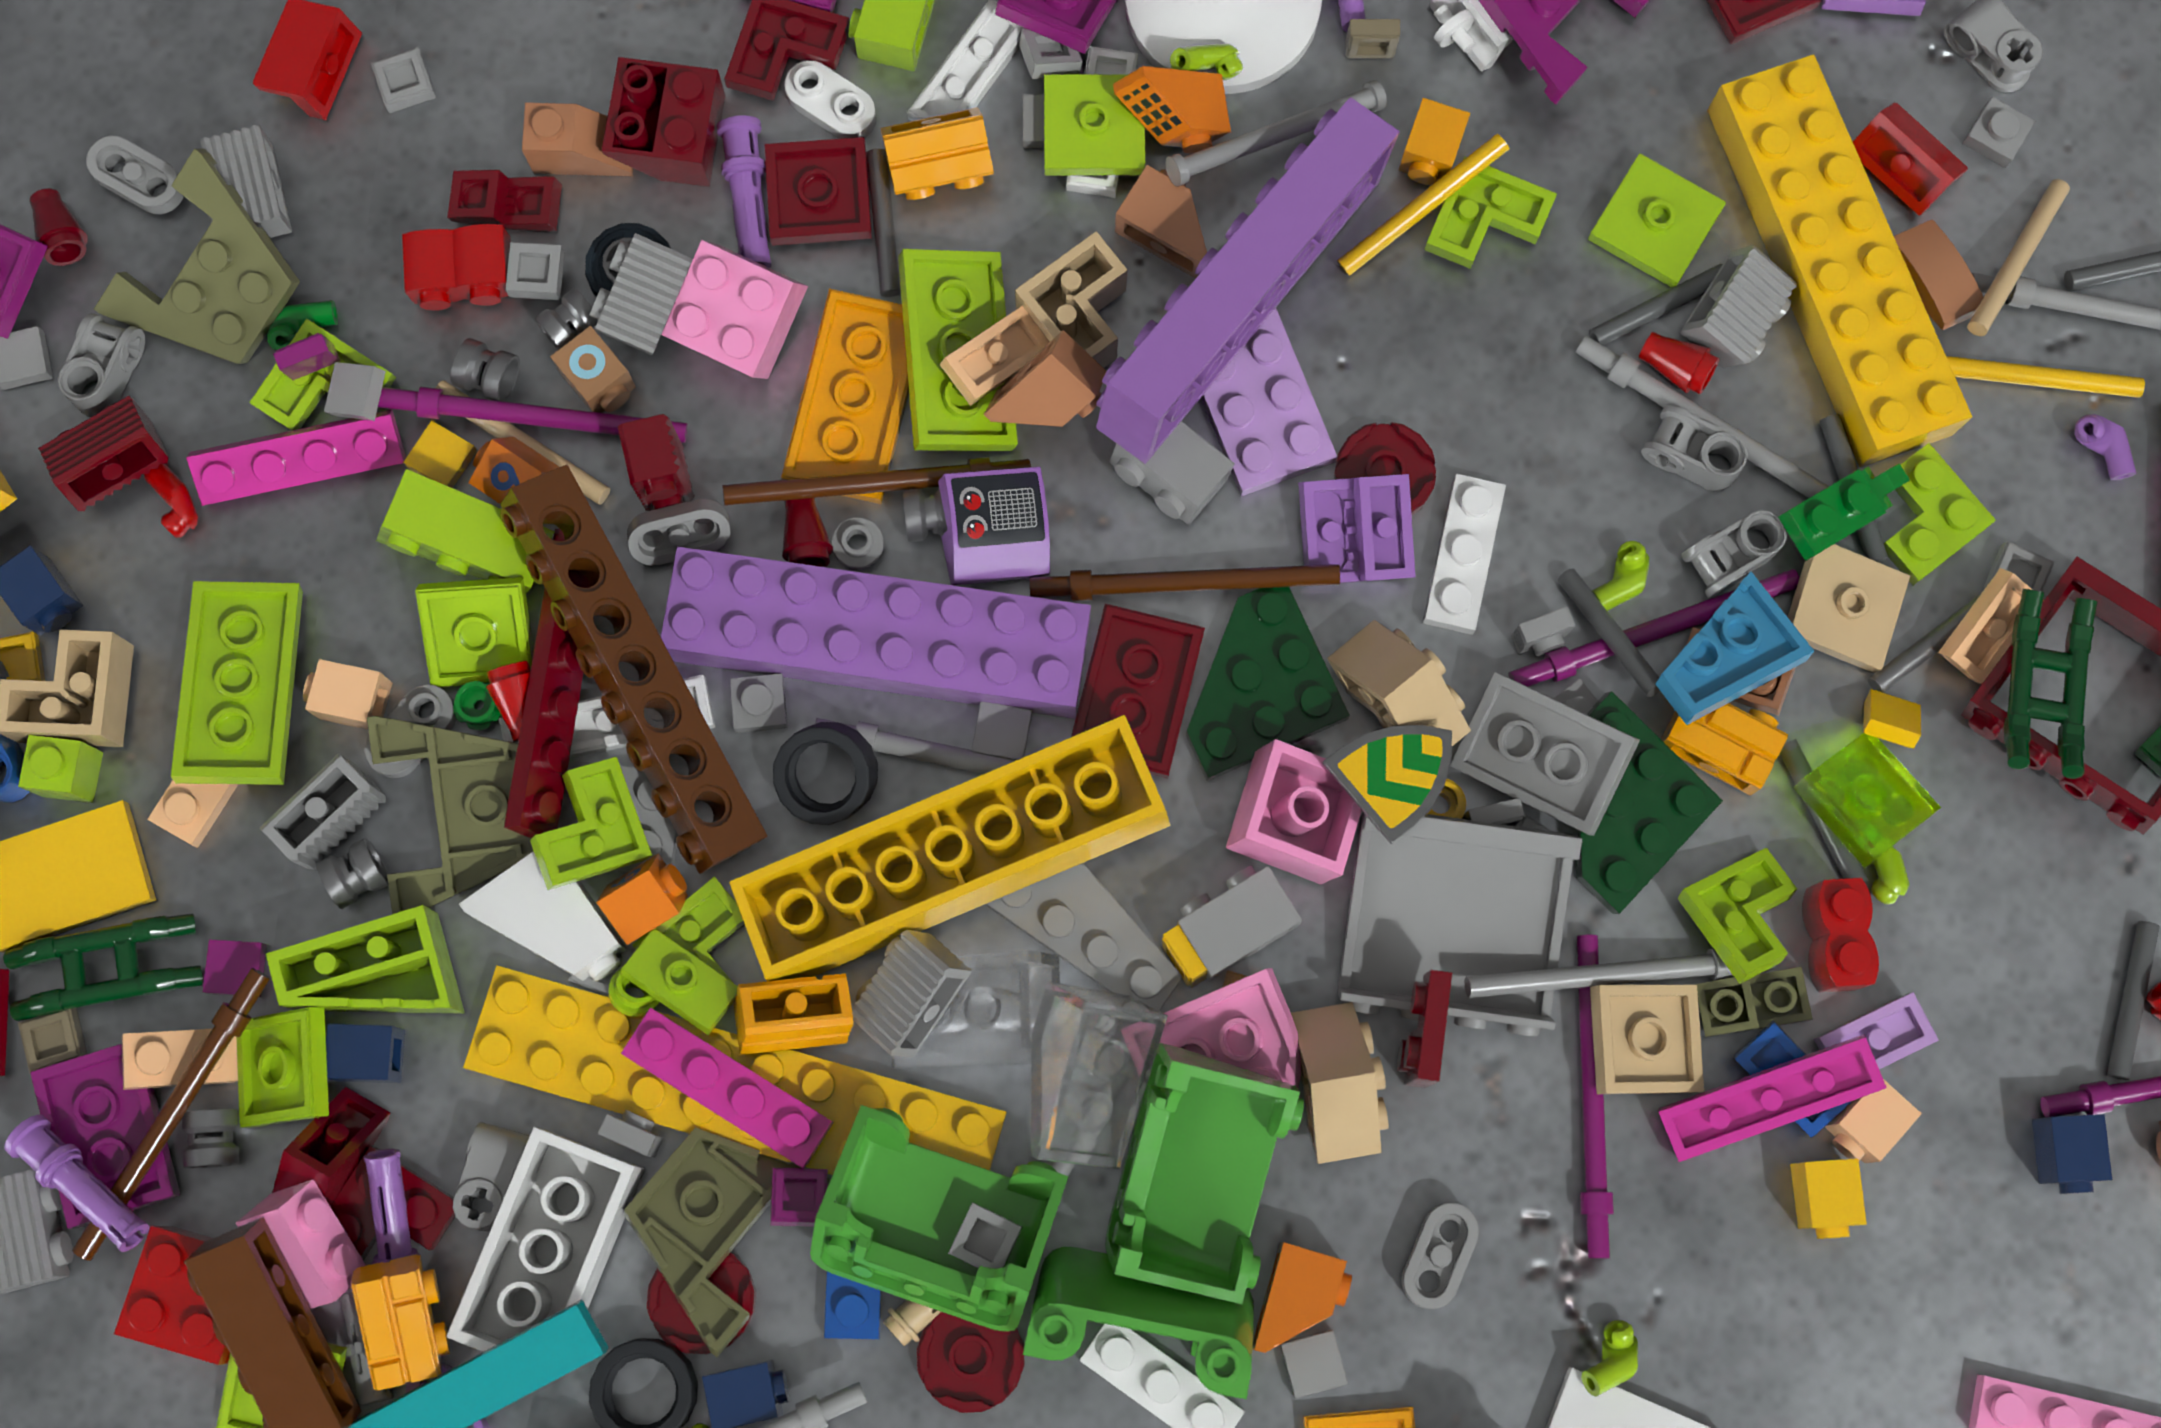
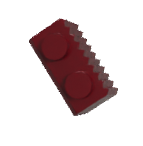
M130 395L117 403L106 406L98 414L72 429L63 431L56 438L38 448L46 468L50 472L51 480L77 511H85L87 506H94L96 500L103 501L105 495H113L114 490H122L123 484L131 485L132 479L140 480L141 474H149L150 469H158L160 463L167 464L169 459L152 421Z
M660 414L618 425L630 485H632L645 511L692 501L695 495L691 489L692 484L689 480L690 475L685 462L684 447L670 418Z

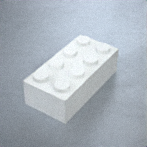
M533 1127L446 1337L484 1352L580 1300H583L588 1309L625 1219L624 1209L632 1201L645 1168L551 1131Z

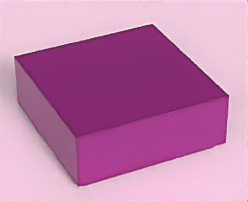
M319 333L275 351L276 353H273L279 370L293 381L341 361L334 344Z
M209 939L202 992L234 996L251 968L264 973L267 944Z
M773 1168L770 1226L814 1227L817 1213L827 1191L828 1169Z

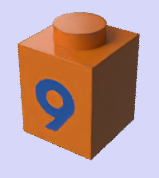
M515 437L495 438L486 442L477 452L473 461V466L476 469L468 483L501 504L512 487L557 469L559 466Z
M658 853L606 885L596 903L626 945L680 913L688 897L686 893L687 885L680 871L673 864L666 865Z

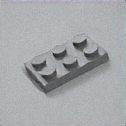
M1494 672L1469 724L1471 731L1463 737L1450 766L1515 799L1520 798L1521 802L1588 835L1594 836L1640 740L1501 673Z

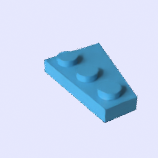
M1750 571L1731 596L1716 610L1705 626L1665 669L1655 685L1684 723L1688 725L1801 665L1810 658L1814 650Z

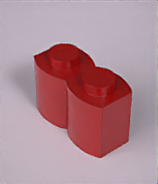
M498 224L469 225L453 230L425 229L402 234L405 293L414 304H420L421 308L434 311L447 309L451 306V302L468 299L472 304L479 306H490L500 303L501 298L509 296L506 292L511 236L503 225Z
M1862 878L1823 880L1808 887L1804 893L1802 916L1805 928L1813 940L1808 953V968L1811 980L1819 993L1854 991L1874 985L1879 971V956L1876 944L1868 932L1873 914L1872 899L1869 889Z

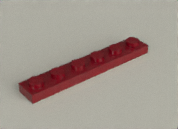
M556 528L553 540L565 541L561 529ZM568 570L569 578L576 586L589 588V581L582 572ZM544 589L504 828L531 839L535 835L558 829L565 788L562 775L568 770L584 673L576 658V650L578 648L569 631H563L553 617L551 611L552 600L546 589Z

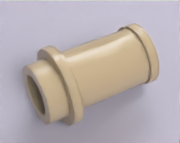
M905 1300L896 1310L892 1307L887 1310L890 1316L883 1321V1324L905 1347L912 1339L917 1343L920 1340L917 1334L941 1311Z

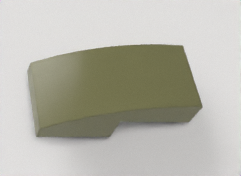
M1802 967L1758 974L1741 984L1738 983L1735 977L1695 984L1697 985L1698 1003L1705 1037L1762 1029L1767 1027L1773 1020L1779 1026L1813 1020Z

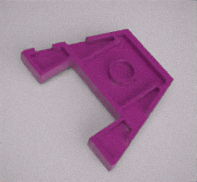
M1478 0L1501 33L1508 30L1522 50L1519 58L1529 71L1537 70L1547 84L1544 90L1550 101L1557 105L1582 77L1588 67L1549 35L1581 0ZM1651 0L1613 1L1635 18Z

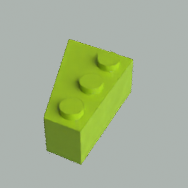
M405 470L376 541L386 544L401 553L419 556L436 562L439 568L462 577H466V574L481 579L524 577L527 594L534 582L526 565L527 553L519 538H513L507 532L501 518V508L411 470ZM543 527L546 535L552 539L555 531Z
M424 905L266 953L278 1004L292 1010L307 1007H324L325 1011L465 1014L439 915Z

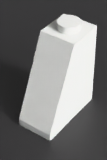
M534 851L459 903L462 910L478 922L582 981L588 977L598 981L610 975L621 964L619 961L621 956L619 955L627 950L580 881L547 890Z

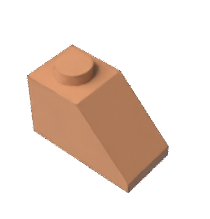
M525 103L522 151L534 174L633 177V168L602 153L607 115L577 104Z
M1146 165L1116 212L1115 233L1196 279L1198 276L1195 274L1196 268L1207 253L1191 190L1185 184L1178 187L1175 186L1169 179L1165 169L1159 172Z
M1062 330L996 390L984 416L991 422L1063 427L1076 414L1084 418L1097 407L1096 403L1102 394L1100 392L1103 384L1102 380L1107 371Z

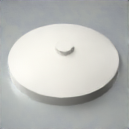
M1125 0V12L1130 33L1137 47L1153 67L1172 69L1170 64L1171 54L1174 50L1181 47L1207 44H1231L1236 47L1240 52L1238 58L1243 64V70L1239 75L1229 80H1223L1225 94H1235L1268 85L1283 76L1298 63L1315 35L1322 0ZM1216 68L1197 71L1217 74Z

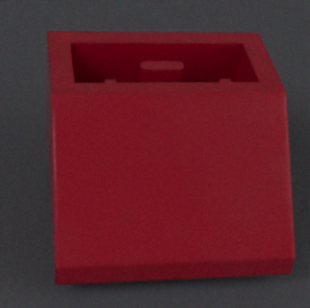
M618 57L602 145L603 155L660 181L710 187L718 142L716 125L722 119L725 92L718 69Z

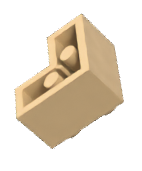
M1096 231L1015 289L1016 309L1023 306L1049 342L1064 330L1092 358L1105 368L1117 359L1118 337L1098 314V311L1126 292L1128 270Z
M1373 620L1327 658L1347 694L1372 711L1383 728L1425 725L1452 730V746L1471 731L1461 713L1465 708L1463 700L1442 678V675L1446 673V669L1440 659L1428 648L1422 651L1417 649L1408 636L1400 629L1396 628L1392 632L1376 620Z
M60 630L54 681L0 680V734L18 743H27L28 735L78 740L90 746L123 747L134 645L114 632Z
M1353 1002L1292 1012L1291 1015L1298 1032V1045L1301 1056L1300 1077L1304 1088L1307 1128L1317 1163L1322 1164L1382 1153L1380 1130L1388 1129L1389 1125L1383 1097L1377 1098V1090L1385 1089L1386 1083L1380 1057H1370V1054L1374 1053V1046L1369 1023H1359Z

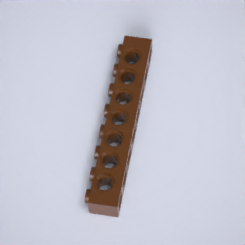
M568 464L512 487L500 504L502 507L501 518L503 524L513 538H519L527 553L526 565L530 575L537 584H543L552 600L551 611L556 623L563 631H569L578 648L576 650V658L580 668L587 677H593L603 695L601 697L603 710L613 724H619L628 741L626 750L629 759L638 771H644L653 788L651 791L653 803L661 816L664 818L669 817L678 834L676 838L677 847L684 860L689 865L694 864L698 873L701 874L764 840L768 836ZM543 524H553L561 529L565 541H555L549 538L543 529ZM568 570L582 572L589 581V588L576 586L570 580ZM593 616L607 618L613 625L614 635L600 632L594 624ZM619 662H627L633 665L639 674V681L633 682L624 678L619 671ZM644 708H652L660 713L664 722L662 729L655 728L646 721ZM670 754L679 755L686 761L689 769L688 775H680L672 769L669 763ZM695 800L703 801L711 807L713 822H705L697 816L694 808Z

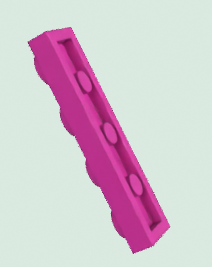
M391 409L377 412L375 421L353 418L192 451L189 452L186 459L201 505L204 506L402 464L406 459V454L394 413Z
M652 1008L648 1010L621 1052L623 1056L802 1168H806L834 1123Z
M1863 1034L1658 1108V1113L1678 1162L1884 1090L1887 1087L1868 1041Z

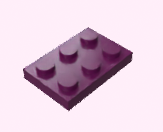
M122 1044L30 1072L40 1115H44L51 1123L50 1130L65 1144H74L81 1151V1156L83 1157L82 1164L109 1189L114 1185L160 1112L154 1088L123 1090ZM168 1143L165 1144L128 1202L127 1207L131 1211L181 1196ZM59 1191L67 1229H77L88 1225L90 1220Z

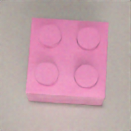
M701 240L661 335L750 377L768 379L808 286L721 245Z
M1274 739L1255 751L1226 849L1321 885L1343 875L1362 810L1323 765L1322 762L1326 758Z

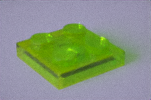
M1865 733L1822 763L1793 787L1864 868L1868 867L1941 809L1940 805L1877 737Z

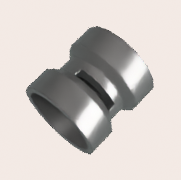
M575 287L562 296L561 304L554 310L545 309L534 318L540 329L557 350L589 326L595 330L598 319L589 316L592 306Z
M467 338L455 355L450 380L452 385L468 391L476 388L483 392L485 398L505 401L515 386L519 374L520 359L519 356L504 350L496 353L488 350L486 343Z
M940 489L930 494L929 498H925V494L920 490L903 491L908 542L924 541L928 536V531H933V535L939 534L942 536L947 531V524Z
M366 838L350 845L348 853L340 857L331 855L316 864L318 874L326 891L340 909L355 903L358 895L367 890L376 892L388 886L387 870L377 851Z
M237 1109L199 1110L184 1114L182 1117V1130L188 1135V1146L183 1151V1168H209L239 1164V1147L233 1143V1131L238 1127ZM223 1134V1137L198 1138V1135Z

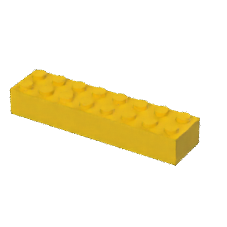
M1813 54L1721 85L1707 112L1771 261L1797 282V286L1788 297L1791 300L1790 306L1835 412L1840 415L1859 468L1953 436L1972 418V414L1815 55Z
M1123 715L729 881L765 979L767 981L814 977L889 945L894 938L901 935L905 930L923 931L1171 825L1165 806L1126 716Z

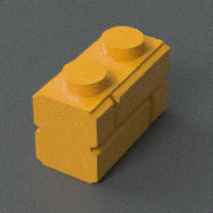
M978 107L880 128L895 195L905 193L908 200L922 199L935 194L934 187L954 183L955 189L973 188L984 183L983 176L994 174L984 120Z
M1728 703L1688 725L1684 723L1675 711L1661 740L1681 760L1751 796L1765 784L1774 766V762L1788 738V734L1777 729L1779 723L1771 715L1756 709H1750L1747 713Z
M846 973L824 975L821 980L814 976L738 984L737 996H735L734 1015L740 1055L847 1043L849 1032H851L853 1027V1013Z
M415 1254L393 1259L387 1263H375L353 1270L351 1286L373 1389L379 1391L404 1385L406 1382L413 1383L440 1375L442 1371V1356L451 1354L449 1338L446 1337L448 1331L445 1321L434 1323L431 1304L440 1302L434 1269L424 1271L421 1256Z

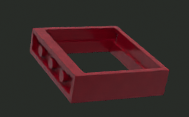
M2077 556L2042 603L2038 637L2067 598L2074 602L2076 597L2098 601L2095 613L2097 617L2161 657V608ZM2012 644L1978 688L1961 716L1969 720L1968 725L1978 735L1988 740L1998 739L2002 743H2004V723L2007 712L1992 703L1991 700L2011 675ZM2030 728L2029 768L2034 770L2043 769L2059 779V784L2064 791L2079 800H2091L2107 811L2106 816L2111 822L2124 830H2136L2144 835L2161 816V783L2145 803L2086 763H2084L2085 771L2081 777L2076 779L2066 778L2061 770V757L2058 755V745Z

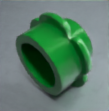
M480 681L468 682L463 684L456 693L453 703L454 715L459 722L467 723L469 729L476 731L488 729L491 722H496L502 717L485 687L490 683ZM477 701H483L484 703L483 708L480 710L475 709Z

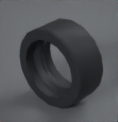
M819 722L794 733L780 747L773 763V785L780 802L793 816L809 824L832 825L848 819L871 799L878 783V762L872 746L857 730L838 722ZM817 743H832L843 748L851 757L855 767V783L851 792L843 800L832 804L819 803L809 798L801 789L796 777V765L800 755L809 746Z
M638 1338L614 1347L599 1361L590 1380L589 1404L594 1419L601 1428H681L688 1422L697 1403L698 1380L691 1361L682 1351L666 1344L661 1339ZM639 1358L653 1359L664 1364L672 1373L676 1385L675 1401L670 1411L660 1421L649 1425L634 1424L625 1420L616 1410L612 1400V1384L618 1371L628 1362Z

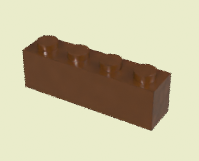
M261 1217L205 1241L184 1261L188 1269V1281L193 1291L197 1295L202 1296L213 1318L215 1335L223 1345L228 1347L238 1367V1378L241 1386L248 1394L253 1396L263 1416V1427L349 1428L362 1410L265 1218Z

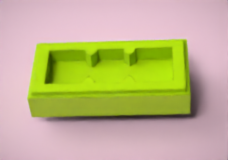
M655 928L621 968L622 976L707 1035L714 1029L734 1003L735 996H737L738 986Z

